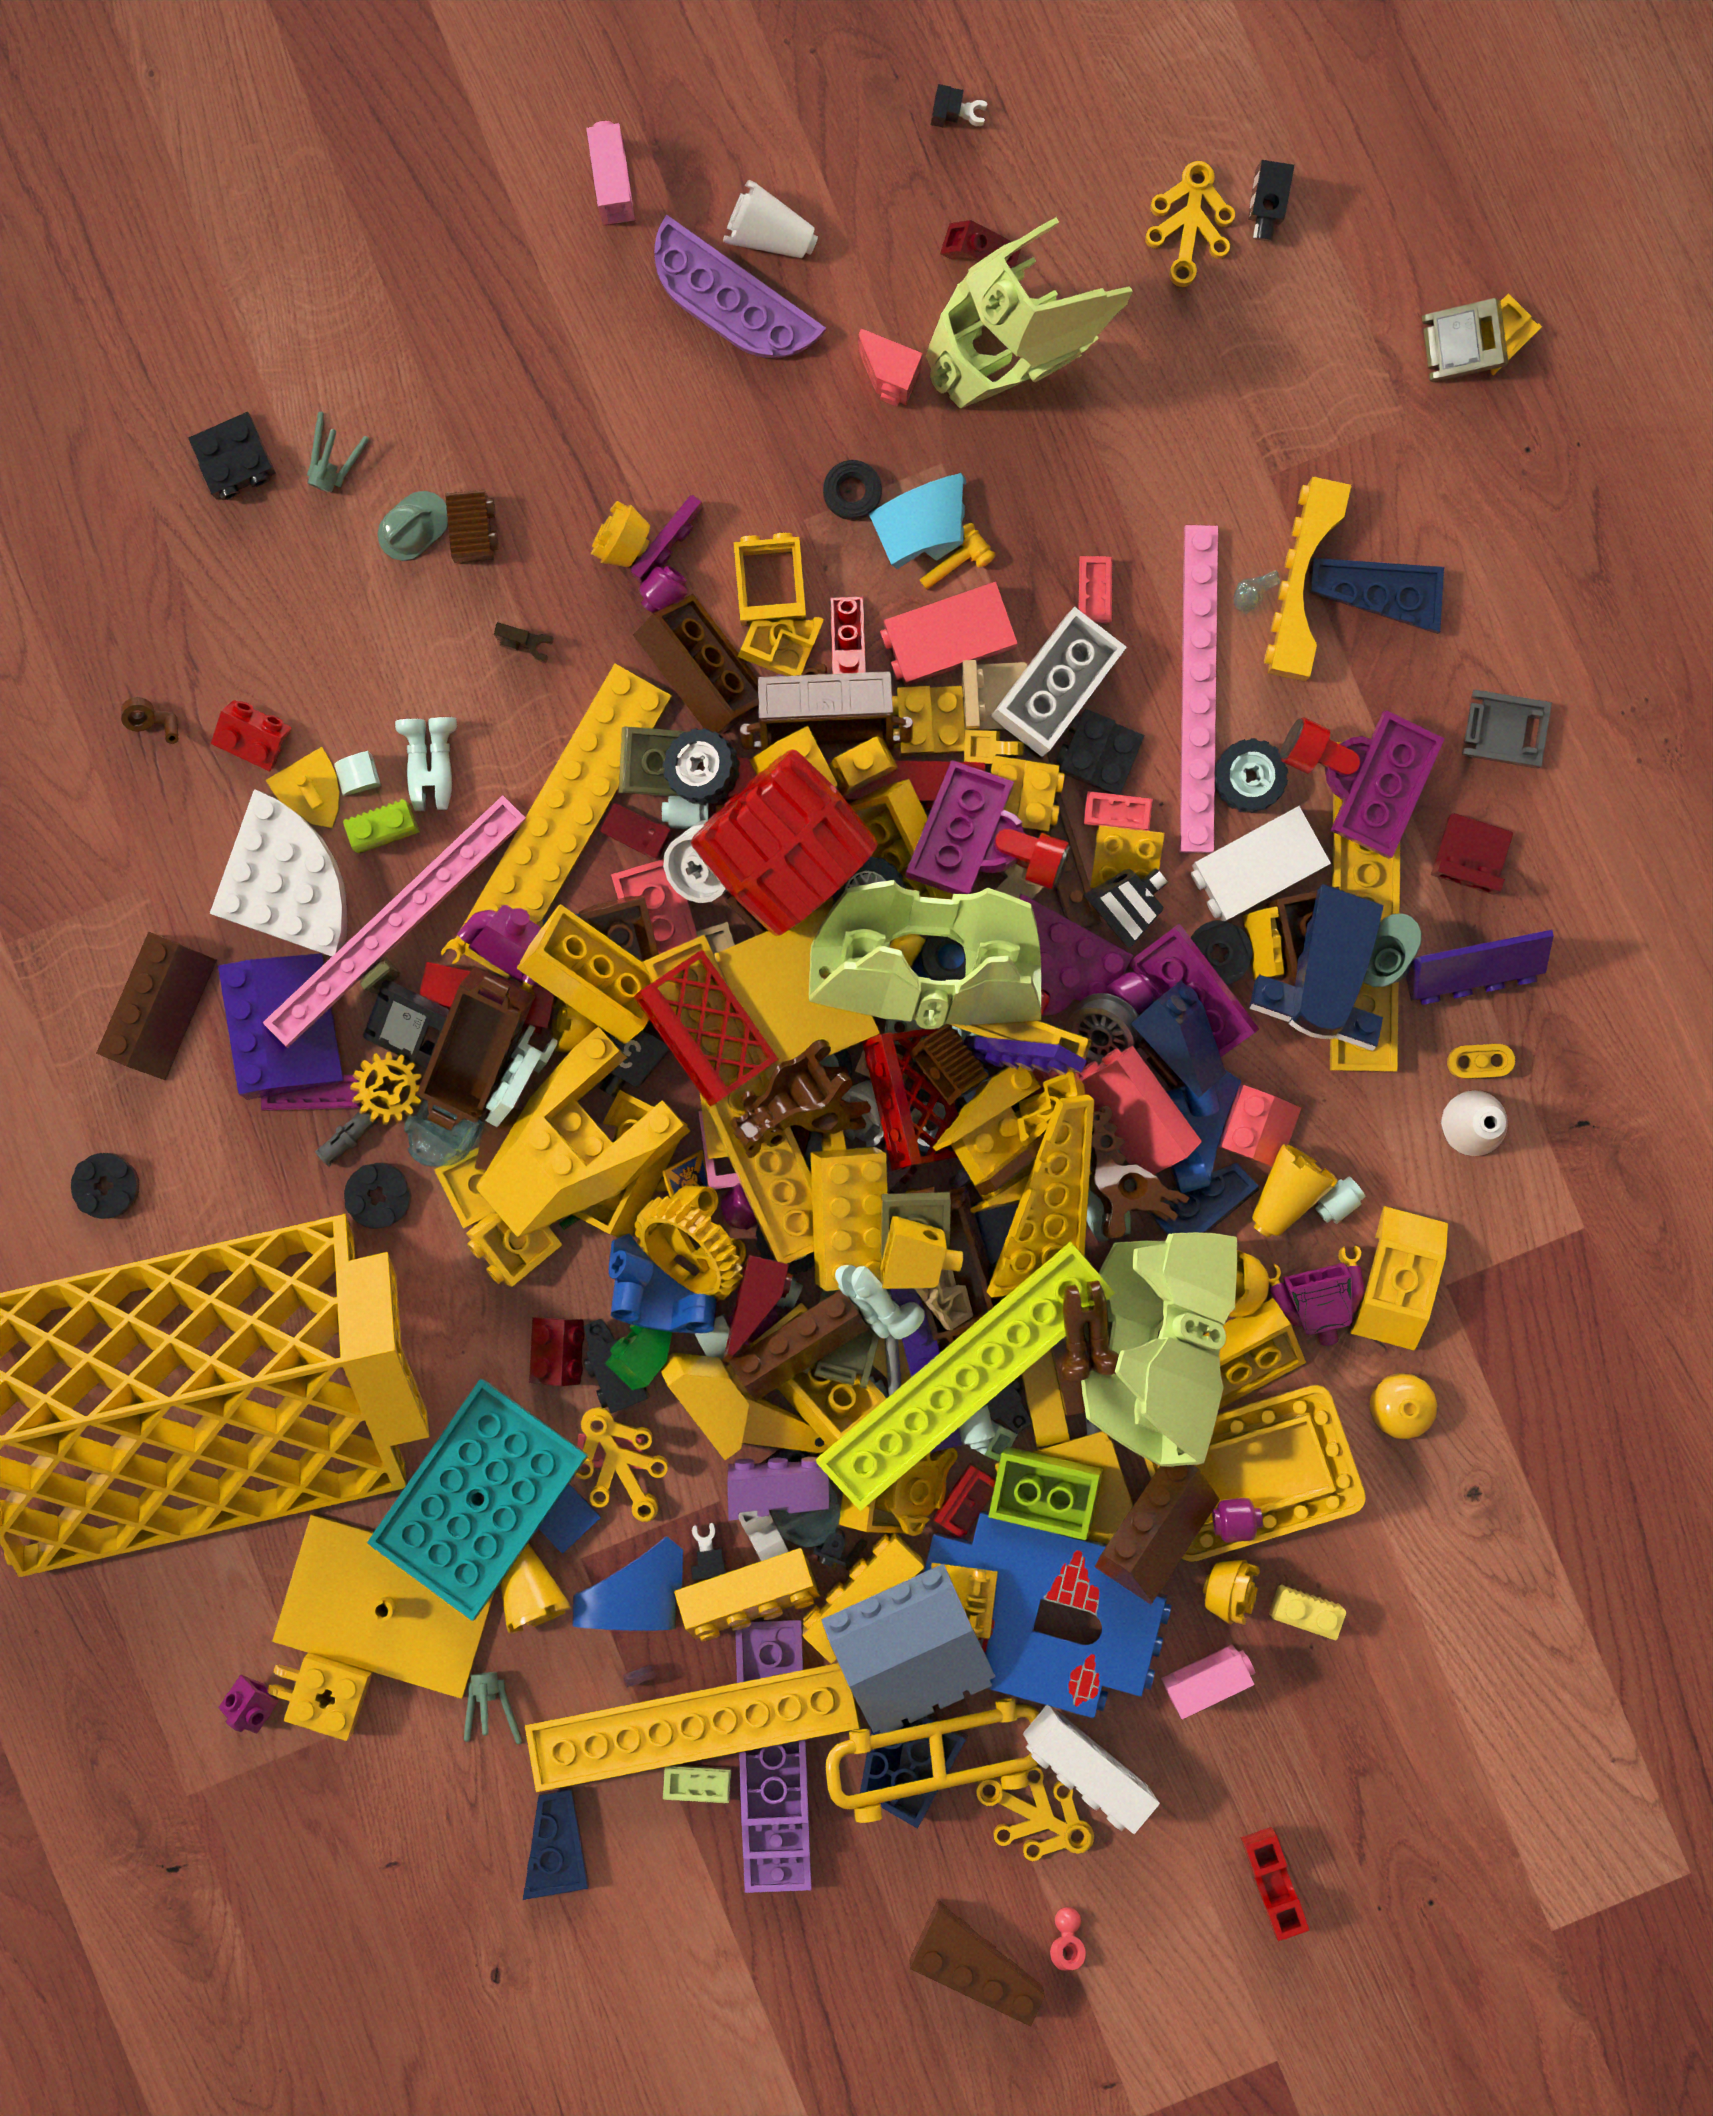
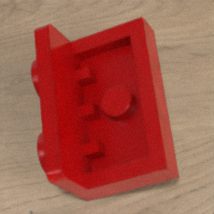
M233 700L221 710L211 744L270 772L275 767L283 740L290 734L292 727L283 723L276 716L266 715L255 710L249 703Z

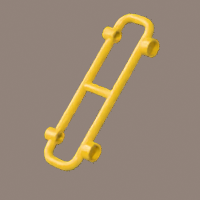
M1006 1698L996 1700V1709L871 1736L869 1729L852 1730L849 1732L850 1740L835 1745L826 1759V1777L830 1798L837 1806L843 1809H854L856 1822L867 1823L882 1819L880 1803L999 1776L1001 1777L1002 1789L1012 1790L1027 1787L1026 1770H1030L1038 1765L1031 1757L1032 1753L1018 1759L946 1774L942 1734L998 1722H1012L1021 1717H1026L1031 1724L1039 1715V1712L1029 1704L1016 1705L1015 1699ZM929 1737L933 1771L932 1778L850 1796L843 1793L839 1763L845 1755L867 1753L871 1749Z

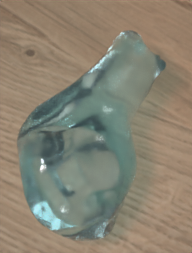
M1275 570L1260 577L1247 578L1240 581L1233 599L1236 609L1243 614H1248L1258 607L1263 601L1265 592L1281 583L1278 571Z

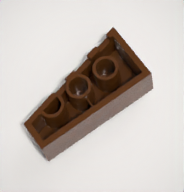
M937 1899L910 1956V1969L1031 2027L1045 1998L1043 1986L1010 1958L1008 1959L992 1943L981 1937L970 1928V1925L960 1917L958 1918L947 1909L946 1905Z

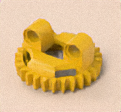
M686 1185L678 1189L671 1198L666 1196L663 1200L660 1197H657L655 1200L652 1199L640 1211L634 1224L636 1228L635 1236L639 1238L637 1244L644 1248L643 1251L658 1267L695 1294L710 1295L717 1302L724 1300L740 1285L739 1281L743 1278L740 1274L743 1267L740 1265L745 1261L746 1247L741 1240L730 1238L720 1224L717 1225L711 1222V1216L718 1206L717 1192L709 1186ZM688 1235L700 1244L701 1247L698 1250H695ZM677 1255H681L694 1264L700 1272L693 1276L673 1259Z

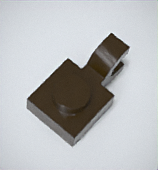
M497 622L493 634L497 640L501 641L500 646L513 651H519V647L529 648L532 656L543 663L547 662L548 656L539 653L537 647L541 643L552 645L554 640L553 636L531 634L529 631Z

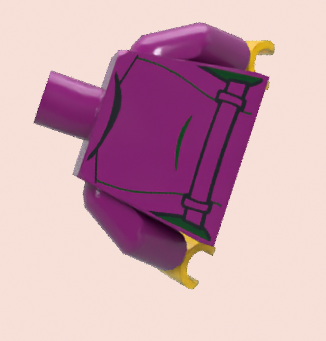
M1356 1245L1353 1247L1354 1259L1347 1258L1345 1247H1342L1338 1254L1339 1260L1342 1263L1283 1277L1284 1283L1279 1281L1281 1274L1279 1266L1273 1263L1277 1276L1269 1279L1271 1285L1269 1291L1272 1298L1278 1303L1293 1326H1302L1307 1335L1318 1333L1321 1345L1329 1346L1339 1341L1337 1328L1346 1327L1352 1323V1314L1358 1310L1365 1294L1361 1267L1357 1266V1261L1361 1257V1250Z

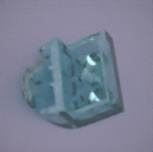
M424 1099L416 1116H408L404 1132L408 1133L410 1147L407 1149L410 1155L420 1164L426 1166L452 1165L468 1155L485 1123L480 1119L478 1122L473 1123L464 1118L455 1125L452 1131H449L427 1120L429 1116L428 1101ZM434 1105V1109L455 1119L457 1118V1115Z
M830 1481L829 1509L788 1513L787 1509L769 1510L782 1537L788 1542L790 1541L803 1547H814L824 1543L830 1534L835 1533L840 1519L839 1501Z

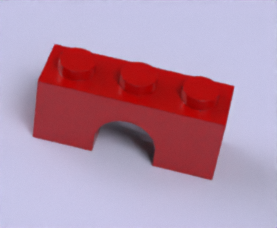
M1269 1827L1240 1837L1272 1931L1278 1942L1310 1931L1299 1898L1289 1877L1288 1866L1278 1837L1273 1828Z

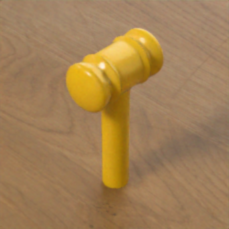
M973 523L963 525L964 536L963 544H961L963 547L919 579L926 590L970 557L972 561H976L978 568L985 567L995 558V552L990 550V545L979 534V530H975Z

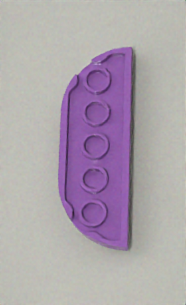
M668 215L665 216L658 229L655 241L656 269L660 282L667 294L686 312L742 351L764 358H782L800 353L816 343L826 332V327Z

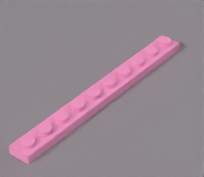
M1185 525L1180 853L1214 852L1218 526Z
M502 795L276 1009L263 1024L287 1048L292 1045L514 834L526 818Z

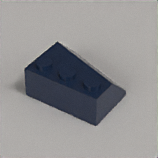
M932 1714L912 1723L909 1722L908 1718L902 1720L904 1726L899 1729L942 1720ZM871 1729V1735H875V1734H880V1733H881L880 1730L877 1731V1732H875V1733H873V1731H872V1729ZM961 1731L942 1734L946 1774L949 1773L968 1738V1735ZM929 1737L871 1749L870 1752H867L860 1793L932 1778L933 1771ZM939 1790L880 1803L881 1808L918 1829Z

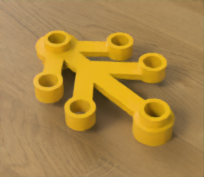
M1194 161L1188 164L1182 173V181L1166 193L1156 195L1150 205L1151 212L1155 216L1162 217L1169 212L1172 203L1189 193L1186 207L1159 226L1150 227L1145 236V242L1149 247L1159 248L1163 245L1167 236L1184 225L1179 257L1173 262L1169 272L1171 281L1179 287L1190 285L1197 273L1196 265L1192 261L1197 228L1210 244L1209 252L1212 257L1222 259L1228 254L1230 249L1229 241L1225 237L1220 236L1200 208L1202 196L1216 212L1214 219L1220 227H1228L1232 224L1235 218V211L1230 205H1226L1212 186L1215 180L1214 171L1209 164L1202 161ZM1199 174L1203 177L1204 181L1199 184L1195 183L1192 180V176ZM1155 202H1165L1166 208L1164 210L1157 209ZM1226 211L1230 214L1231 218L1224 221L1219 217V213ZM1154 232L1160 234L1161 240L1158 242L1152 241L1150 234ZM1222 243L1225 246V251L1217 252L1214 249V245ZM1183 269L1188 273V277L1180 279L1176 272Z
M595 1407L589 1409L582 1417L581 1429L587 1436L583 1451L589 1456L584 1463L590 1467V1470L588 1472L578 1470L575 1475L580 1479H588L592 1476L594 1471V1462L592 1460L599 1442L606 1452L597 1485L592 1488L589 1499L591 1504L595 1507H604L608 1504L610 1498L609 1487L616 1470L633 1501V1516L641 1522L653 1520L658 1512V1500L654 1495L643 1492L628 1464L648 1470L652 1477L661 1478L668 1471V1461L660 1455L652 1457L619 1447L613 1436L632 1440L633 1445L637 1449L644 1450L649 1448L652 1443V1432L645 1427L637 1429L614 1422L612 1414L604 1408ZM599 1420L603 1423L604 1427L597 1430L592 1427L591 1423ZM639 1434H645L649 1440L646 1443H640L636 1437ZM655 1462H660L664 1465V1469L656 1471L652 1468V1465ZM596 1492H603L606 1498L599 1501L594 1497V1494ZM642 1505H647L651 1511L648 1514H642L638 1508Z
M1039 1766L1026 1770L1027 1776L1032 1770L1040 1773V1777L1036 1781H1030L1027 1777L1028 1785L1031 1787L1037 1807L1004 1791L1001 1783L996 1778L978 1782L976 1794L978 1800L983 1805L994 1806L999 1803L1030 1819L1011 1826L1007 1824L997 1825L993 1831V1836L998 1845L1007 1846L1014 1839L1049 1829L1059 1835L1042 1842L1036 1839H1029L1024 1843L1023 1854L1027 1860L1037 1861L1042 1855L1063 1848L1076 1854L1084 1853L1092 1846L1094 1832L1086 1821L1079 1820L1072 1799L1073 1789H1069V1793L1066 1796H1059L1057 1794V1789L1064 1785L1060 1781L1054 1784L1053 1794L1058 1801H1061L1066 1822L1053 1816L1043 1785L1044 1774ZM986 1785H993L995 1792L992 1795H985L983 1788ZM1005 1829L1009 1831L1008 1839L1000 1840L997 1837L1000 1830ZM1076 1830L1083 1832V1838L1080 1841H1074L1071 1838L1072 1833ZM1030 1845L1039 1847V1852L1036 1855H1029L1027 1853V1848Z

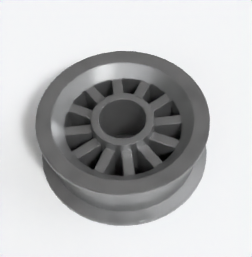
M1097 993L1085 997L1066 1024V1031L1092 1040L1086 1057V1062L1089 1064L1096 1061L1099 1065L1103 1062L1102 1058L1116 1048L1122 1052L1133 1045L1136 1049L1142 1040V1035L1131 1024L1139 1017L1138 1013L1126 1001L1111 994Z

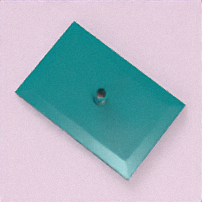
M479 1379L367 1541V1544L467 1618L474 1621L589 1455L484 1379ZM480 1493L484 1496L483 1503L480 1501Z

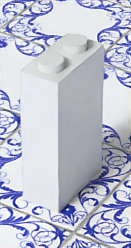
M1300 806L1198 860L1192 865L1194 871L1191 872V876L1198 889L1204 888L1210 898L1207 901V905L1214 918L1220 917L1222 921H1227L1331 863Z

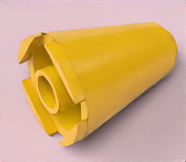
M1283 1144L1279 1149L1253 1213L1252 1219L1256 1222L1254 1228L1268 1238L1272 1234L1280 1236L1335 1187L1338 1182L1337 1178L1326 1168L1322 1171L1315 1164L1317 1161L1291 1145L1286 1146Z
M528 1543L500 1583L506 1627L509 1634L524 1631L522 1625L526 1623L527 1626L533 1625V1627H536L566 1613L565 1610L571 1609L568 1600Z

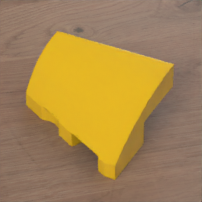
M814 617L813 620L793 621V618L781 619L778 622L753 620L738 657L785 676L802 675L824 619Z
M1278 907L1243 915L1245 933L1252 945L1250 963L1253 980H1256L1259 975L1269 978L1283 975L1281 936L1277 930L1275 917H1279Z
M1069 1071L1066 1075H1059L1043 1082L1045 1092L1019 1102L1021 1118L1017 1119L1020 1141L1024 1147L1031 1144L1047 1129L1057 1099L1085 1095V1086L1075 1072Z

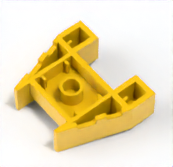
M1008 1066L982 1082L969 1103L965 1104L961 1109L959 1116L950 1128L945 1130L933 1146L934 1150L937 1151L951 1145L974 1185L1023 1147L1020 1141L1018 1117L1011 1106L1041 1088L1032 1071L1020 1066L1018 1069ZM1035 1160L998 1190L985 1196L982 1195L983 1201L970 1208L971 1212L976 1213L1006 1205L1018 1204Z

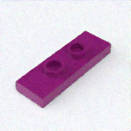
M693 494L687 498L631 568L633 577L641 584L657 565L663 567L673 553L670 549L676 541L683 542L692 531L693 526L690 524L703 509L702 501Z
M343 1075L344 1081L264 1096L261 1097V1110L361 1109V1102L353 1103L352 1101L358 1092L350 1090L351 1084L359 1082V1080L355 1079L353 1075Z

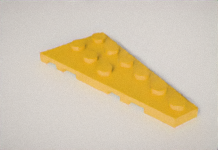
M1089 1095L1057 1099L987 1289V1293L992 1298L1006 1296L1070 1241L1083 1256L1085 1254L1094 1099Z

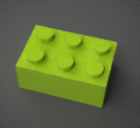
M1007 1446L1001 1453L988 1517L1087 1540L1091 1532L1104 1469Z

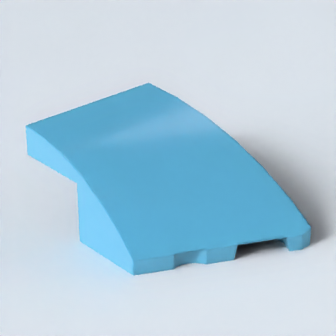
M962 473L947 476L914 488L869 513L890 563L896 569H899L923 552L937 561L963 544L964 528L962 520L965 517V505L962 503L963 485H966V478Z

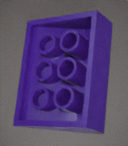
M1553 930L1414 958L1406 976L1411 1001L1420 999L1421 1005L1440 1002V995L1453 993L1454 999L1473 995L1472 988L1485 986V991L1489 992L1504 989V982L1517 979L1518 986L1538 982L1536 975L1544 974L1547 971L1554 937Z
M322 953L250 959L218 966L238 1094L246 1100L344 1081L332 1006L288 1048L263 1024L276 1009L324 965Z

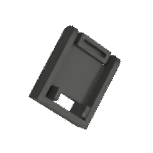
M1473 690L1471 698L1483 700V703H1470L1464 743L1476 746L1475 749L1463 748L1462 756L1537 769L1542 767L1552 702ZM1528 718L1539 719L1535 748H1523Z

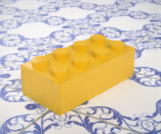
M876 1147L811 1152L815 1284L825 1291L840 1290L835 1273L843 1265H852L856 1268L866 1266L882 1283L880 1273L882 1263L881 1207L882 1194H887L886 1153Z
M884 1533L872 1546L873 1554L867 1560L861 1557L849 1570L850 1578L844 1584L838 1581L826 1594L827 1602L821 1608L815 1605L803 1618L802 1636L831 1664L837 1658L830 1645L821 1619L909 1580L924 1568L923 1558L897 1533H892L890 1536Z
M802 1548L674 1591L685 1629L694 1639L700 1638L701 1641L717 1638L720 1636L719 1631L732 1627L733 1631L749 1627L751 1620L762 1616L764 1620L776 1618L783 1614V1609L795 1606V1609L808 1607L814 1604L813 1599L820 1597L809 1559Z

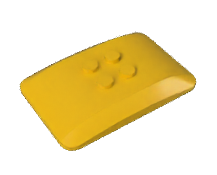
M1312 1385L1217 1414L1205 1461L1194 1466L1201 1471L1220 1499L1219 1502L1225 1499L1245 1497L1251 1499L1254 1508L1261 1509L1263 1527L1257 1528L1256 1537L1253 1540L1227 1543L1223 1541L1221 1535H1215L1211 1513L1182 1559L1189 1562L1199 1561L1352 1515L1361 1510L1366 1500L1365 1490L1329 1390L1323 1386ZM1144 1458L1152 1479L1160 1466Z

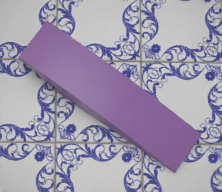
M801 1620L751 1622L749 1627L735 1631L737 1683L803 1670ZM806 1739L739 1752L745 1893L811 1890Z

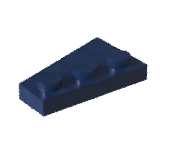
M1234 1163L1212 1172L1211 1183L1208 1187L1183 1193L1189 1197L1187 1203L1179 1201L1178 1204H1174L1164 1200L1163 1203L1170 1205V1209L1178 1214L1175 1221L1170 1218L1164 1221L1150 1212L1147 1213L1167 1235L1193 1232L1209 1233L1259 1190V1186L1238 1163ZM1178 1187L1171 1189L1179 1192Z
M573 1788L540 1793L537 1802L523 1900L588 1889L589 1887Z

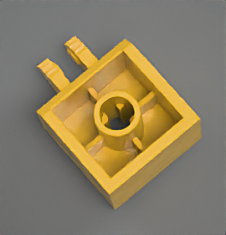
M311 1653L304 1657L300 1670L280 1664L275 1665L273 1671L279 1677L296 1681L294 1690L277 1684L269 1685L267 1690L270 1695L290 1701L284 1721L348 1741L354 1733L373 1672ZM326 1690L332 1691L331 1697H335V1700L328 1702L322 1694Z

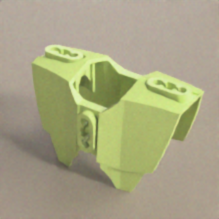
M1056 217L1022 238L1003 245L968 269V274L962 282L957 284L950 301L941 313L929 344L926 358L931 368L930 378L932 384L940 393L948 392L949 398L959 408L990 398L1030 378L1033 382H1037L1082 356L1081 353L1099 339L1097 335L1128 304V300L1133 292L1130 286L1107 292L1100 288L1057 301L1056 296L1058 293L1056 290L1039 299L1029 298L1019 281L1024 278V269L1029 268L1036 262L1035 258L1032 257L1013 268H1009L1006 261L1014 252L1053 229L1059 223ZM986 326L1008 349L996 356L979 354L973 347V340L982 335V327ZM1012 353L1021 357L1012 370L999 380L992 382L987 378L990 374L1008 365L1011 362Z
M895 880L847 888L827 914L811 944L809 1002L883 1019L909 1022L916 1020L917 1025L924 1029H936L944 1023L945 1025L959 1024L966 1026L971 1024L1041 1020L1040 940L1032 905L990 888L974 894H953L952 900L919 897V891L902 888ZM908 934L949 937L964 947L966 977L962 980L946 981L918 977L905 960L902 951L889 948L890 942L895 938ZM822 975H826V976H828V977H827L826 979H824V978H822L821 976H822Z
M1193 1232L1168 1234L1166 1241L1114 1243L1099 1274L1115 1292L1106 1302L1108 1322L1112 1323L1109 1349L1117 1352L1119 1357L1115 1369L1116 1374L1103 1375L1090 1369V1376L1081 1381L1086 1418L1128 1449L1159 1466L1174 1467L1202 1464L1205 1461L1224 1389L1220 1373L1219 1352L1226 1341L1223 1325H1225L1229 1314L1235 1309L1237 1237L1216 1233ZM1204 1332H1209V1336H1203Z

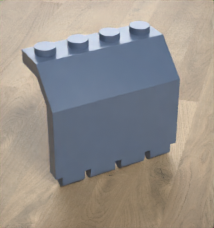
M944 1563L821 1619L845 1679L873 1733L879 1730L881 1733L897 1730L904 1726L903 1719L908 1718L910 1723L934 1713L932 1706L938 1704L940 1709H943L964 1699L963 1692L969 1690L970 1694L973 1695L991 1687L990 1679L995 1678L993 1669L970 1624Z

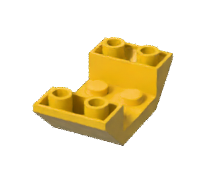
M1383 1206L1375 1238L1379 1239L1363 1303H1360L1358 1310L1355 1312L1350 1331L1351 1334L1415 1351L1429 1322L1445 1262L1448 1223Z

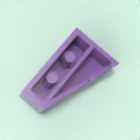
M805 1457L801 1459V1462H788L786 1458H772L768 1460V1463H755L753 1459L735 1460V1464H728V1521L738 1520L739 1513L757 1511L758 1517L769 1516V1510L787 1509L788 1513L829 1509V1478L816 1463L818 1457Z

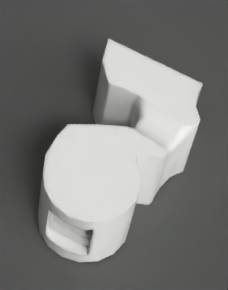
M757 1511L739 1513L741 1525L749 1536L761 1561L789 1552L773 1522L770 1512L769 1516L758 1517Z

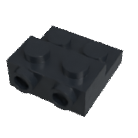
M245 412L188 437L199 462L198 465L211 495L216 500L220 498L222 500L234 498L240 494V489L249 485L252 487L261 486L270 480V476L276 474L249 412Z
M1085 708L1083 714H1077L1071 723L1068 732L1073 733L1074 736L1070 745L1063 743L1056 760V762L1061 764L1059 772L1110 794L1120 795L1145 735L1116 724L1115 720Z

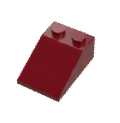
M749 1255L743 1268V1278L740 1282L723 1357L724 1362L732 1360L777 1305L779 1300L786 1298L793 1274L787 1273L789 1264Z

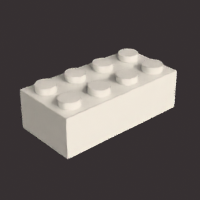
M1074 607L1064 617L990 717L1040 756H1044L1054 746L1126 649V646Z
M1046 1705L1024 1731L1023 1735L1028 1742L1026 1748L1032 1753L1031 1757L1045 1769L1050 1765L1051 1769L1057 1774L1058 1780L1070 1790L1076 1786V1789L1083 1795L1081 1798L1096 1811L1101 1807V1810L1108 1816V1821L1120 1831H1123L1126 1827L1135 1834L1160 1804L1145 1782L1054 1707Z

